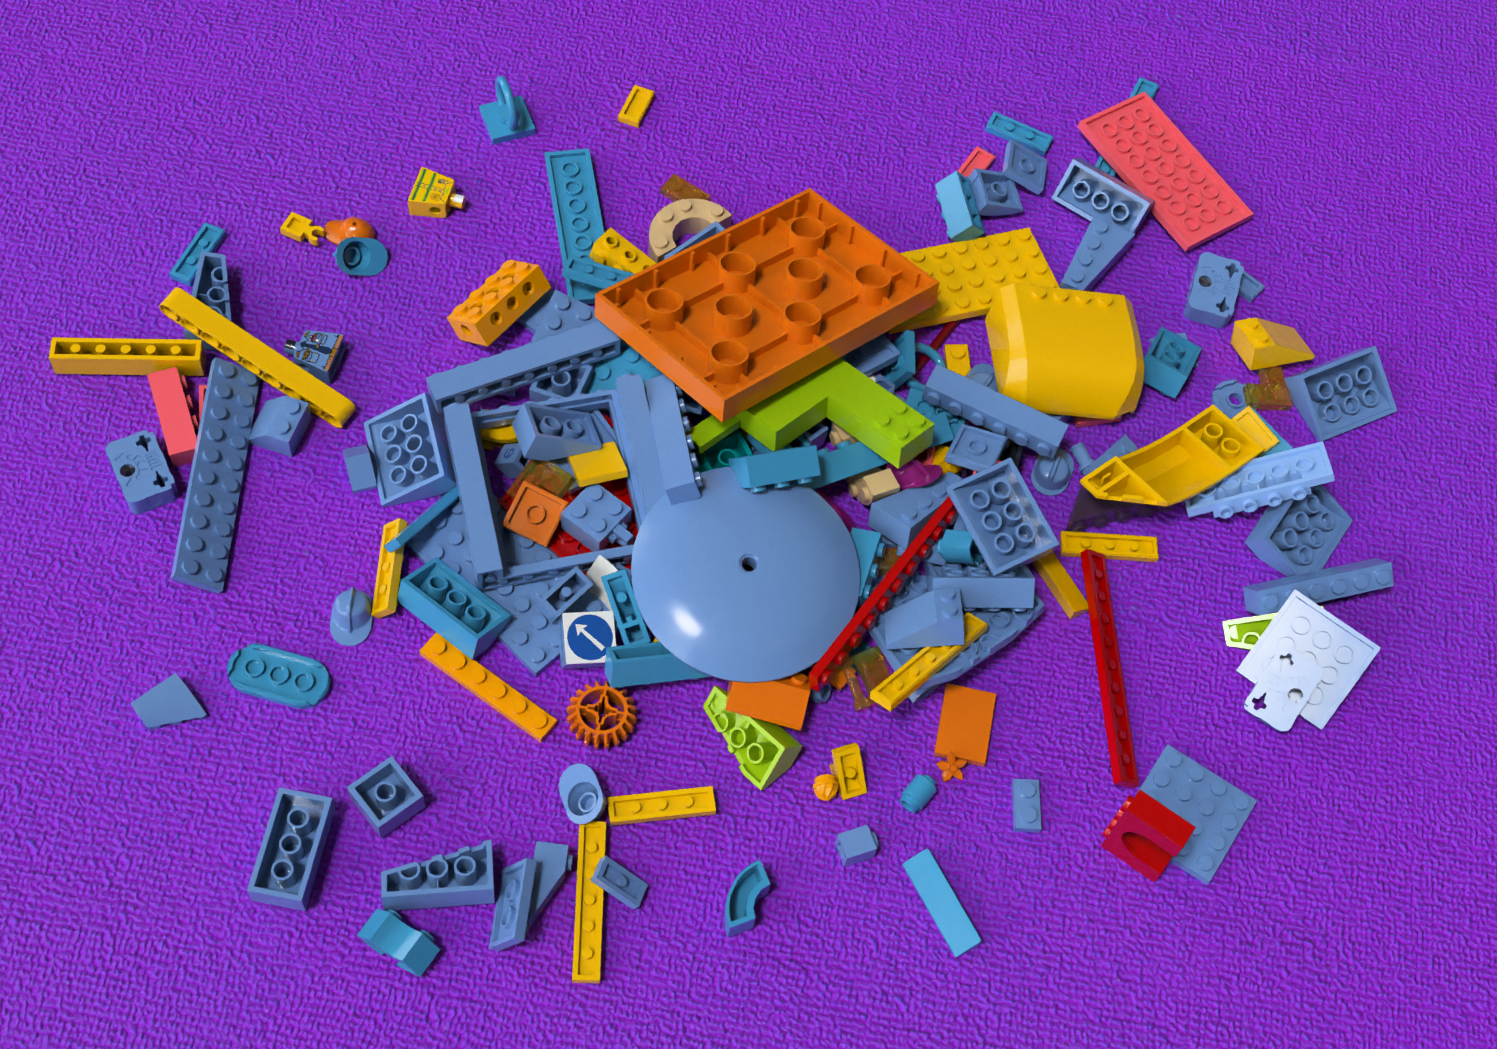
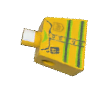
M421 167L408 198L409 214L446 218L451 207L464 208L466 196L456 194L455 181L453 179Z

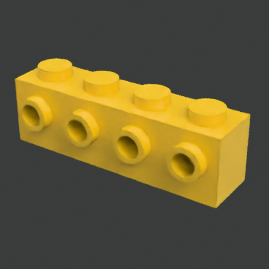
M611 227L594 242L589 255L596 263L633 274L656 264L654 260Z

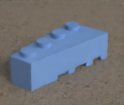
M1093 217L1059 287L1091 291L1094 285L1105 276L1106 272L1129 250L1135 234Z
M201 251L191 295L231 321L226 257L224 254ZM184 328V339L202 340ZM202 340L204 349L219 351Z
M950 471L942 474L934 482L927 485L905 489L871 503L868 526L902 548L907 549L949 496L945 488L963 480V478Z
M492 840L483 841L481 845L469 848V846L460 848L458 852L442 856V854L432 856L431 860L421 863L412 862L382 871L381 897L384 911L389 909L396 911L495 903Z

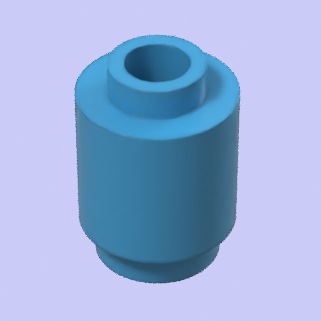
M917 774L902 791V797L899 799L900 804L913 814L918 810L921 811L937 792L936 782L926 774L923 776Z

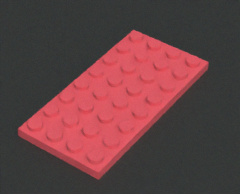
M1145 91L1079 121L1077 128L1128 186L1155 201L1150 212L1185 252L1252 218L1254 213Z

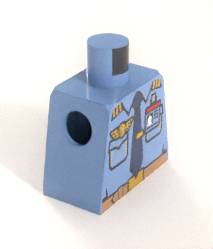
M312 330L304 331L300 342L288 339L284 346V353L294 355L293 360L296 365L326 384H331L346 350L343 334Z

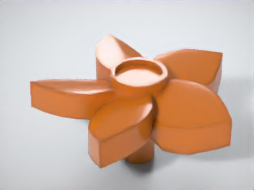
M950 751L947 761L941 760L937 762L936 765L943 770V782L950 780L952 776L963 780V774L959 768H962L967 763V760H956L955 755Z

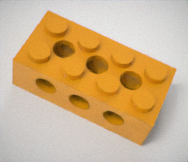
M508 260L502 264L501 268L494 275L489 276L479 289L471 292L467 300L456 306L447 317V320L460 340L488 347L542 297L551 286L539 265Z

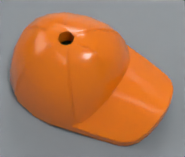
M359 217L331 220L325 225L327 240L336 245H339L342 240L349 237L374 239L376 236L372 225Z

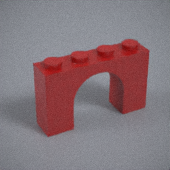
M1139 790L1135 797L1128 796L1102 834L1106 839L1101 846L1149 880L1155 882L1173 856L1176 857L1184 847L1196 827L1142 790Z

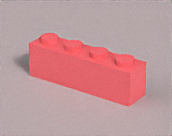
M177 367L147 374L173 468L192 463L197 441L195 430L199 429L196 415H190L189 410L194 409L190 395L185 396L184 390L188 389L185 376H179Z

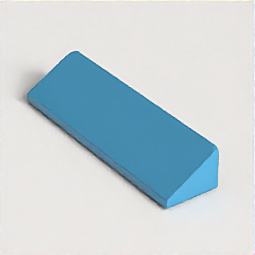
M927 848L902 864L903 868L954 957L957 958L979 947L982 942L981 938L930 850Z

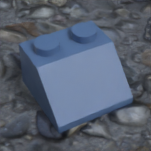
M289 396L267 400L251 429L249 444L293 457L312 419L309 403Z

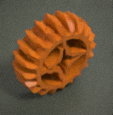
M596 680L594 687L586 683L584 686L585 691L578 689L576 691L577 697L572 696L570 698L571 705L567 707V713L569 714L567 716V723L571 724L570 732L576 733L577 741L585 738L584 745L587 747L593 742L596 750L599 748V744H604V748L607 750L610 742L617 747L619 745V738L626 741L628 739L627 733L633 732L634 726L632 724H635L637 721V717L634 715L637 713V707L632 705L634 703L633 697H627L628 691L626 689L619 691V687H609L608 680L605 681L604 686H600L599 681ZM599 700L595 704H588L592 701ZM608 700L615 703L621 711H618V708L611 707ZM604 707L605 717H602L601 723H599V713H602V708ZM582 718L592 722L595 725V729L587 726ZM609 725H615V727L609 730H604Z

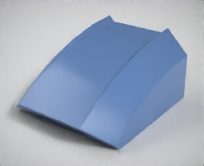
M975 168L967 177L970 181L980 215L999 216L1024 211L1014 180L1007 178L1002 172Z

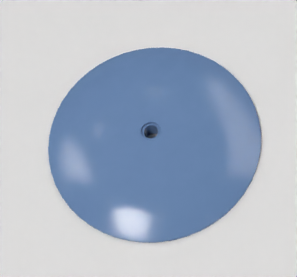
M731 467L717 468L700 473L703 486L699 487L700 498L671 505L668 495L665 493L646 515L634 543L631 561V578L635 600L646 625L656 639L670 653L688 666L704 674L734 682L754 683L779 680L799 673L818 662L853 618L860 590V569L856 549L850 533L836 511L814 490L803 483L798 484L797 480L789 481L790 486L775 488L774 484L766 485V490L751 492V488L741 487ZM742 565H750L753 571L744 570Z

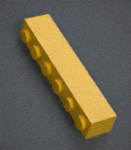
M52 337L49 360L55 374L147 375L177 367L179 376H204L206 352L202 340Z

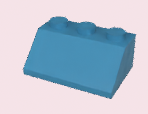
M816 445L728 459L729 465L741 487L751 488V492L766 490V485L774 484L775 488L790 486L789 481L797 480L798 484L813 482L812 477L821 475Z

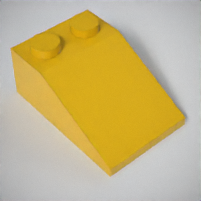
M1256 317L1238 320L1234 323L1231 344L1250 371L1314 359L1315 355L1292 327Z

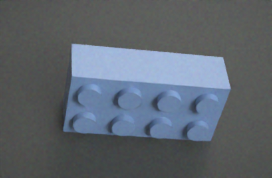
M279 787L247 889L252 901L306 911L336 810L333 798Z

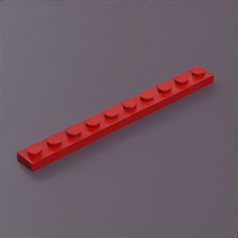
M949 496L810 671V688L819 692L824 685H828L831 682L835 670L845 664L849 652L853 647L857 648L863 634L867 629L871 630L877 616L881 611L885 612L891 598L895 593L899 594L905 580L915 574L919 562L928 557L933 544L942 539L947 526L955 522L958 512Z
M1086 549L1081 552L1082 569L1113 783L1134 788L1139 786L1105 554Z

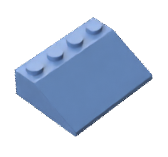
M1376 346L1360 348L1284 378L1291 401L1318 442L1397 411Z
M424 392L363 422L381 506L388 507L439 496L457 486L443 413H437L432 399L427 393Z
M1011 457L945 488L993 576L1034 562L1052 553L1059 545L1057 538Z
M1322 484L1310 487L1312 494L1307 495L1302 500L1289 499L1282 501L1278 506H1268L1244 542L1260 560L1286 577L1322 570L1353 521Z
M984 559L979 565L948 562L938 565L924 561L928 592L944 588H959L962 610L974 611L976 608H986L988 611H1000L1001 608H1011L1013 611H1026V608H1034L1035 578L1026 565L993 576Z

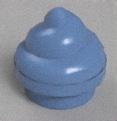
M831 684L824 685L819 692L811 688L809 698L812 702H826L831 694Z

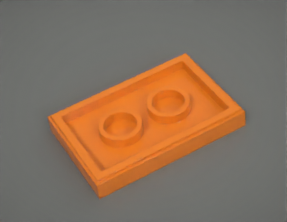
M946 683L933 756L947 759L951 751L955 755L956 760L964 759L969 764L984 767L996 694Z

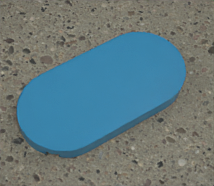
M250 644L243 649H238L232 654L227 665L229 680L239 692L292 708L309 709L315 707L327 697L330 691V677L321 662L267 645Z

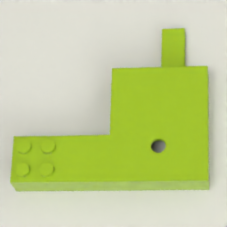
M838 358L722 423L715 416L711 415L691 428V431H687V434L692 435L694 444L699 447V453H703L740 427L771 451H778L827 417L899 469L932 445L935 423L842 358Z

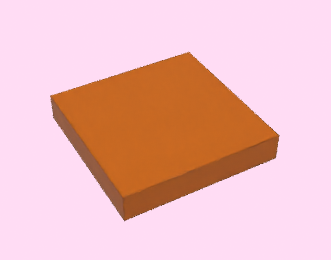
M524 480L501 526L547 548L561 520V513L567 508L569 502Z

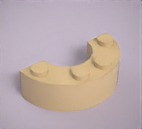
M681 199L668 204L656 214L651 223L648 244L649 257L656 263L664 260L665 255L677 248L675 241L680 236L698 234L716 221L724 229L731 227L732 214L721 205L704 199Z
M834 422L832 423L833 432L829 434V437L835 449H837L836 444L850 440L852 444L859 441ZM878 466L844 478L848 483V491L851 497H856L864 505H870L873 502L896 494L900 490V485L890 468L882 471Z

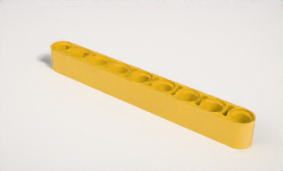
M175 287L159 305L160 310L167 317L285 395L308 402L310 411L332 426L342 428L356 410L355 405L348 398L181 288Z

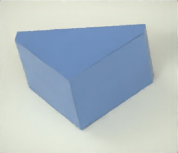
M367 445L343 449L342 453L353 494L376 489V479Z

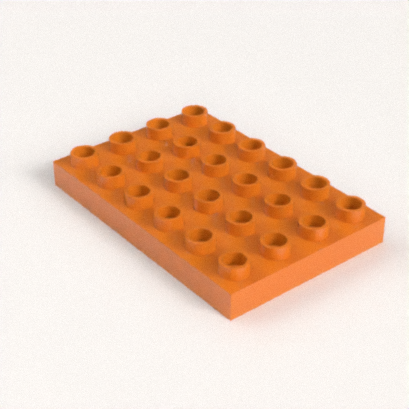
M809 188L596 293L595 317L723 423L936 304L940 282Z

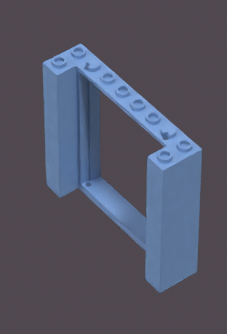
M624 374L616 378V386L612 390L599 389L594 393H575L571 397H552L547 401L525 402L580 412L609 407L618 450L628 472V477H625L637 531L639 532L646 515L666 493L641 374ZM457 402L443 407L445 430L477 589L485 591L565 576L575 566L582 572H587L599 555L603 556L613 566H616L618 563L621 565L631 563L634 544L508 567L479 429L512 424L522 405H504L498 409H481V411H475L474 413H470L469 403L462 404Z

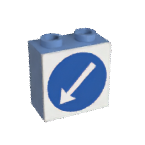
M613 611L562 613L557 618L561 669L605 667L606 648L619 646V644H616L615 634H617L618 625L616 619H614Z

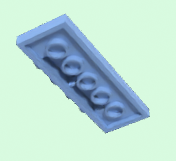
M1322 441L1255 458L1213 487L1185 500V505L1189 517L1213 511L1214 518L1221 517L1226 519L1236 512L1245 511L1250 513L1260 506L1269 505L1274 507L1280 505L1285 500H1302L1307 495L1312 494L1310 487L1333 482L1335 478Z

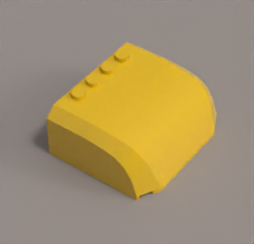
M1013 283L999 289L985 318L999 393L1046 414L1115 420L1120 418L1122 414L1134 413L1143 386L1145 366L1132 302L1125 295Z

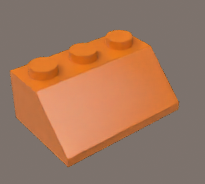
M799 672L792 676L767 682L746 683L728 681L725 710L800 731L810 695L809 677Z

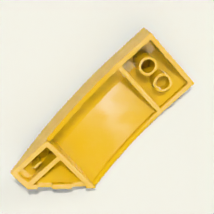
M1211 405L1179 428L1151 444L1121 457H1113L1080 479L1079 483L1098 499L1167 507L1183 502L1213 487L1262 454L1265 448L1215 405Z

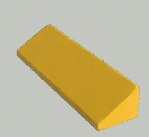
M1053 552L1031 562L1070 620L1088 611V602Z

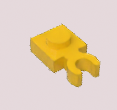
M294 212L290 213L280 227L281 234L299 242L306 238L310 244L315 246L319 245V240L314 236H325V231L322 227L313 226L312 220Z

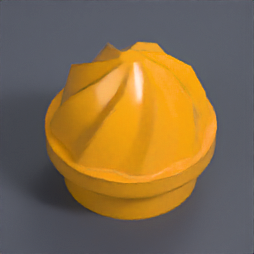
M824 774L815 777L813 791L816 796L824 801L834 798L839 788V783L835 781V776Z

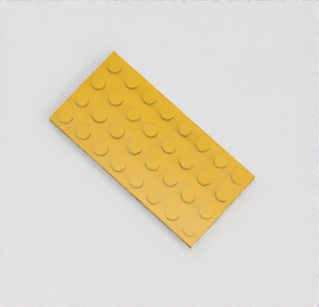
M1029 227L978 237L974 240L900 253L940 282L935 305L887 332L888 334L988 314L999 289L1013 283L1060 287Z

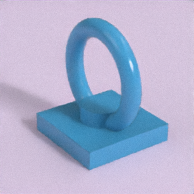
M498 76L495 80L497 101L479 105V112L493 145L535 134V126L522 95L514 97L507 79L504 76Z
M905 330L892 342L901 353V356H899L898 361L883 368V376L895 384L894 390L906 382L910 388L923 392L925 385L913 377L915 374V352L927 355L933 360L935 365L947 367L943 358L935 349L923 343H915V332Z

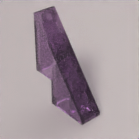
M1081 485L1065 531L1082 532L1091 527L1102 528L1112 522L1123 523L1133 517L1140 516L1144 518L1159 511L1169 512L1175 508V504L1166 507L1098 499Z

